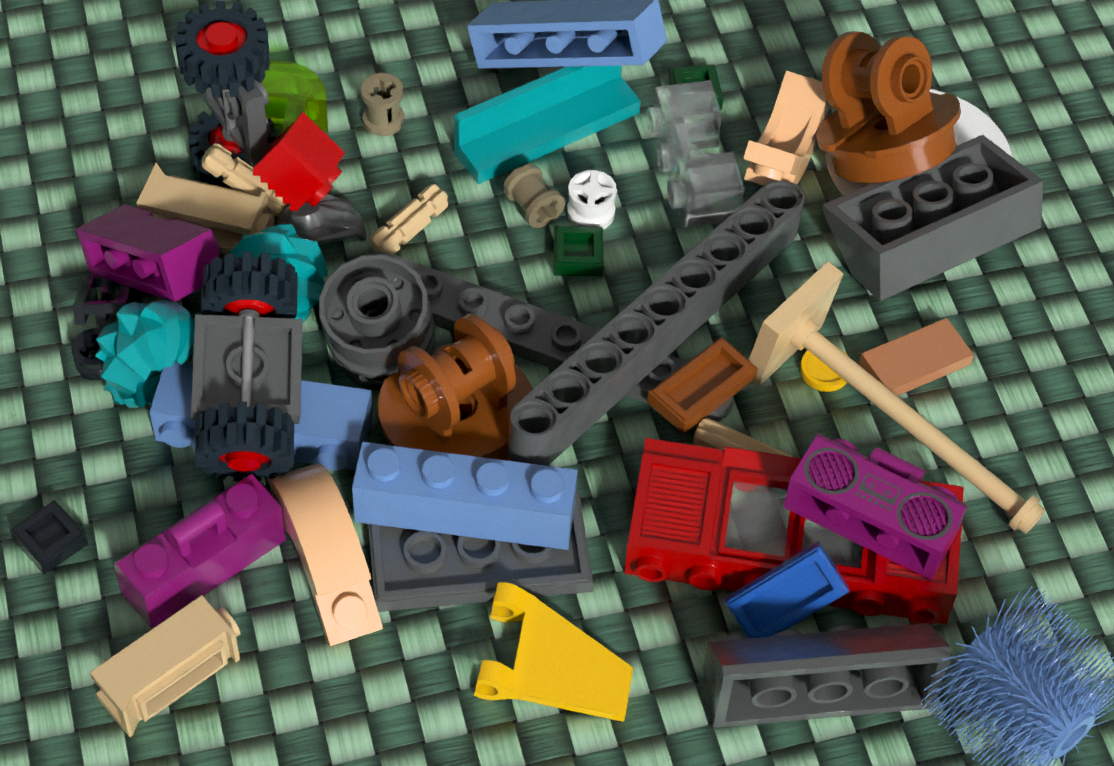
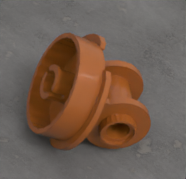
M850 31L840 35L828 49L823 63L822 85L828 102L836 111L819 125L816 138L820 149L830 152L835 172L841 178L858 183H881L907 178L940 164L956 149L958 141L954 125L961 115L959 100L953 94L944 93L939 95L929 92L932 82L931 59L926 47L917 38L896 36L889 39L880 48L876 40L869 34Z
M467 314L458 319L454 324L455 343L436 348L435 355L430 356L426 351L417 346H411L399 354V373H393L384 380L378 397L380 427L391 446L510 461L507 449L511 410L533 389L526 375L514 363L512 349L498 329L494 326L492 327L475 314Z

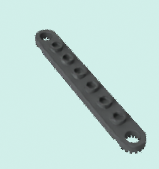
M390 253L372 254H383L403 260L419 274L428 293L430 310L435 326L454 332V324L458 319L467 314H475L502 333L509 343L513 355L556 370L600 331V329ZM669 355L625 396L647 403L648 392L688 361ZM734 395L705 418H710L717 422L721 421L723 417L726 418L729 411H731Z

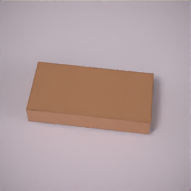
M945 318L861 353L859 364L898 396L971 365L974 354L950 321Z

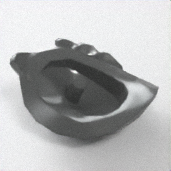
M329 194L313 208L306 202L297 211H290V205H288L274 222V226L292 224L298 236L303 239L317 241L319 246L353 237H358L361 241L367 239L364 222L361 215L353 208V204L344 198H337Z

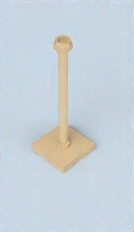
M829 261L763 321L749 361L758 368L756 379L752 381L757 387H760L797 350L806 348L1013 518L1008 526L1014 531L1018 528L1024 534H1027L1043 516L1046 509L1038 504L1040 499L1035 495L1030 497L1028 501L1022 498L818 332L822 328L844 275Z

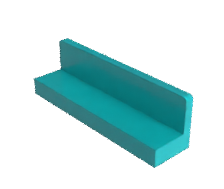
M622 66L564 67L457 113L454 116V153L476 183L480 184L639 114L641 100L621 77Z

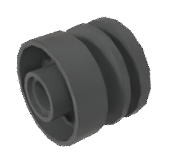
M383 254L360 256L342 264L327 279L319 297V317L339 370L353 382L374 389L381 388L385 379L393 373H399L398 356L402 351L411 346L420 347L432 356L436 347V337L428 293L419 274L403 260Z

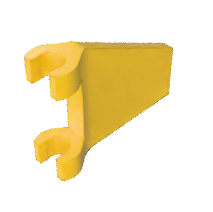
M498 582L490 618L505 623L522 621L514 666L512 670L502 663L482 660L474 696L485 700H523L624 722L633 667L545 605L534 595L514 584Z

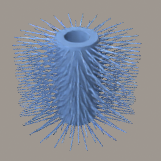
M1027 592L1005 620L1008 611L1017 598L1016 596L999 624L996 625L1006 601L1005 599L994 625L989 628L988 611L986 630L978 636L972 626L976 638L971 644L956 643L967 647L964 653L942 659L943 661L961 657L957 660L958 662L931 675V677L957 664L959 666L924 689L925 691L944 677L950 676L925 697L927 698L935 690L939 691L924 707L951 684L935 700L936 704L946 693L949 694L936 707H943L936 716L950 702L952 703L956 697L958 698L952 706L939 717L942 715L944 717L960 700L962 701L954 707L955 709L939 726L950 715L951 718L947 722L951 719L953 720L965 709L962 716L948 728L950 729L955 723L959 724L949 735L951 736L966 719L968 720L973 715L969 722L957 732L960 734L967 725L971 726L960 737L962 738L966 733L970 732L977 722L982 720L965 737L966 739L963 743L977 729L983 726L966 745L971 744L988 727L986 732L975 740V743L968 749L969 751L981 738L983 739L988 734L983 742L973 750L974 754L984 742L991 738L987 745L978 753L980 754L993 740L998 738L977 761L979 762L989 750L998 744L995 750L982 763L988 761L1003 746L1002 750L986 766L1002 752L1004 754L993 766L1006 756L1007 758L1000 766L1011 757H1013L1006 766L1013 764L1012 766H1017L1019 763V766H1022L1031 756L1032 758L1024 766H1027L1029 763H1031L1030 766L1036 764L1035 766H1049L1056 759L1053 764L1055 766L1058 758L1064 755L1063 766L1066 753L1073 747L1079 753L1076 745L1084 736L1094 737L1086 735L1091 727L1108 721L1094 724L1095 720L1114 709L1112 708L1095 718L1096 715L1114 703L1113 701L1105 706L1114 695L1103 703L1114 692L1113 690L1109 693L1114 687V683L1111 684L1114 676L1105 683L1114 670L1101 680L1109 669L1114 666V663L1098 676L1114 657L1090 677L1111 652L1092 670L1090 669L1097 660L1107 651L1101 653L1085 669L1097 653L1092 658L1090 657L1088 662L1083 665L1082 663L1097 649V645L1083 659L1080 660V658L1097 639L1090 646H1087L1088 640L1077 652L1071 655L1077 646L1089 636L1087 635L1066 654L1068 649L1087 630L1085 629L1063 650L1068 642L1080 632L1077 630L1069 640L1061 645L1064 642L1063 640L1079 625L1077 624L1070 631L1068 629L1071 626L1070 624L1057 637L1056 634L1069 621L1064 622L1047 639L1049 634L1057 629V626L1063 621L1062 619L1057 625L1054 624L1059 619V614L1046 627L1047 625L1045 624L1063 608L1061 607L1052 615L1053 612H1050L1055 606L1041 621L1038 620L1053 605L1051 604L1049 607L1047 605L1042 612L1039 611L1052 596L1039 609L1038 606L1042 602H1038L1031 611L1024 615L1026 610L1040 597L1038 596L1015 618L1035 595L1034 593L1021 607V602L1028 594ZM1017 609L1016 613H1015V614L1012 616V618L1008 621V619L1011 617V615H1012V614L1014 613V611ZM1035 609V611H1034V613L1032 614V616H1031L1029 619L1026 620V618L1030 615V613ZM1040 613L1038 617H1036L1030 624H1028L1034 616ZM1049 616L1046 622L1037 631L1034 632V630L1040 625V623ZM1054 624L1050 632L1044 635L1051 625ZM1065 632H1067V634L1064 636V638H1063L1062 640H1060L1055 646H1053V645L1055 644V642H1056ZM1087 646L1084 652L1080 654L1074 661H1072V659L1081 651V649ZM950 678H952L945 686H943L942 688L938 689V688H939L940 686H942L945 682H947ZM1098 678H1100V679L1093 685V687L1090 688V686H1091ZM957 691L955 696L944 704V702ZM967 701V703L959 710V712L954 715L956 710ZM973 708L971 713L965 719L959 722L960 719ZM1006 732H1008V733L1005 735V737L1000 740V738H1001Z

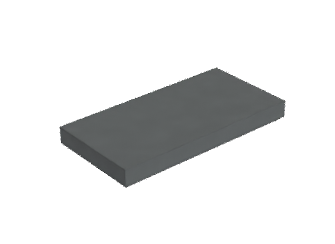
M579 490L576 491L575 510L568 550L368 524L374 597L378 612L491 602L494 599L498 582L514 584L535 597L586 593L593 590V578Z

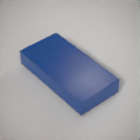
M818 541L725 598V604L748 638L771 637L848 593L849 586Z

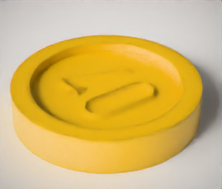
M807 350L801 361L800 373L805 383L811 388L822 392H833L843 388L848 383L810 351Z

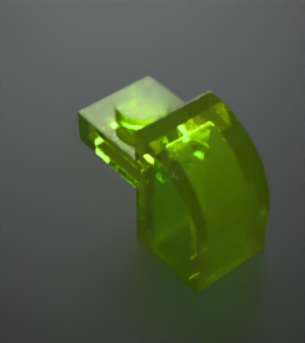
M270 60L269 71L265 70L266 77L262 84L266 89L269 103L265 105V115L267 119L271 118L274 128L282 129L283 132L304 112L322 131L328 132L326 89L319 76L309 68L297 63Z

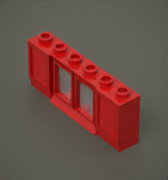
M645 438L627 544L624 574L636 575L640 579L649 582L667 580L691 584L697 589L706 591L716 589L737 591L819 541L849 586L848 593L826 606L852 609L864 616L883 614L908 618L916 624H947L957 596L962 523L936 574L930 580L784 508L790 478L802 458L726 446L725 450ZM921 481L922 484L929 487L941 486L950 490L957 497L958 501L964 503V487Z

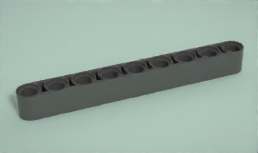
M783 180L771 181L764 185L520 400L511 410L507 449L510 461L550 465L788 247L798 234L805 200L802 189L794 183Z

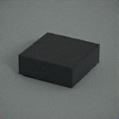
M55 500L10 529L14 542L44 575L89 544L83 530Z

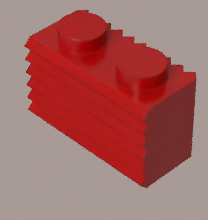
M302 112L272 142L253 168V176H260L261 183H268V190H275V197H282L283 204H290V211H297L306 202L313 208L328 194L333 187L331 184L342 173V170L337 165L345 152Z

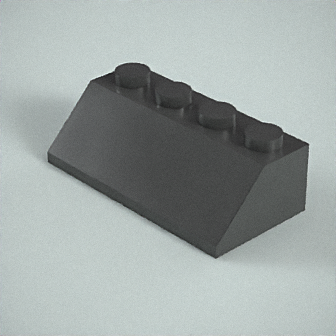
M980 135L956 146L954 152L947 159L929 170L899 180L871 183L823 204V214L851 275L877 299L882 301L1041 228L1043 180L987 137Z
M894 621L877 628L856 629L852 626H837L826 632L801 634L795 630L778 632L771 637L748 639L741 635L722 637L717 641L707 643L703 665L713 728L930 709L935 704V702L931 703L936 700L937 696L926 707L924 706L939 691H934L927 698L925 697L943 682V679L925 691L924 689L946 674L947 669L931 677V675L949 666L951 659L943 661L942 659L952 657L950 646L929 623L910 625L905 621Z

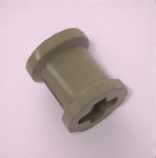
M389 73L372 74L361 84V97L363 102L366 103L362 122L364 128L369 133L390 136L400 131L405 120L403 109L399 106L400 101L403 99L404 87L402 82L394 75ZM377 87L378 95L374 96V89ZM388 114H391L390 122H388Z
M525 164L515 169L504 182L505 196L511 201H517L526 212V221L533 228H542L551 224L564 210L565 198L558 191L551 190L542 179L541 169L535 164Z

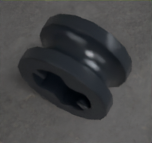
M101 328L85 330L78 334L72 342L71 351L76 370L82 377L89 380L103 379L101 378L104 362L99 358L93 359L92 354H88L90 351L100 348L96 339L103 330Z

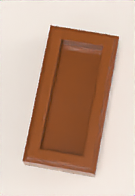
M720 337L648 392L647 403L682 434H685L703 418L707 417L733 395L755 380L758 368Z

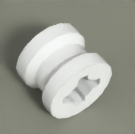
M586 170L576 174L568 186L569 202L567 204V216L569 221L575 227H603V230L612 224L615 217L616 183L612 177L597 170Z

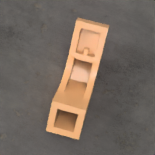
M786 71L774 109L761 138L757 142L751 140L748 142L743 157L744 160L749 161L744 176L745 180L763 186L771 181L783 180L798 186L815 150L817 129L823 120L826 119L831 106L825 96L821 81Z
M316 463L284 475H278L277 478L268 479L273 498L282 506L284 529L294 542L304 567L327 644L333 646L383 629L369 583L371 576L363 550L344 500L326 467Z

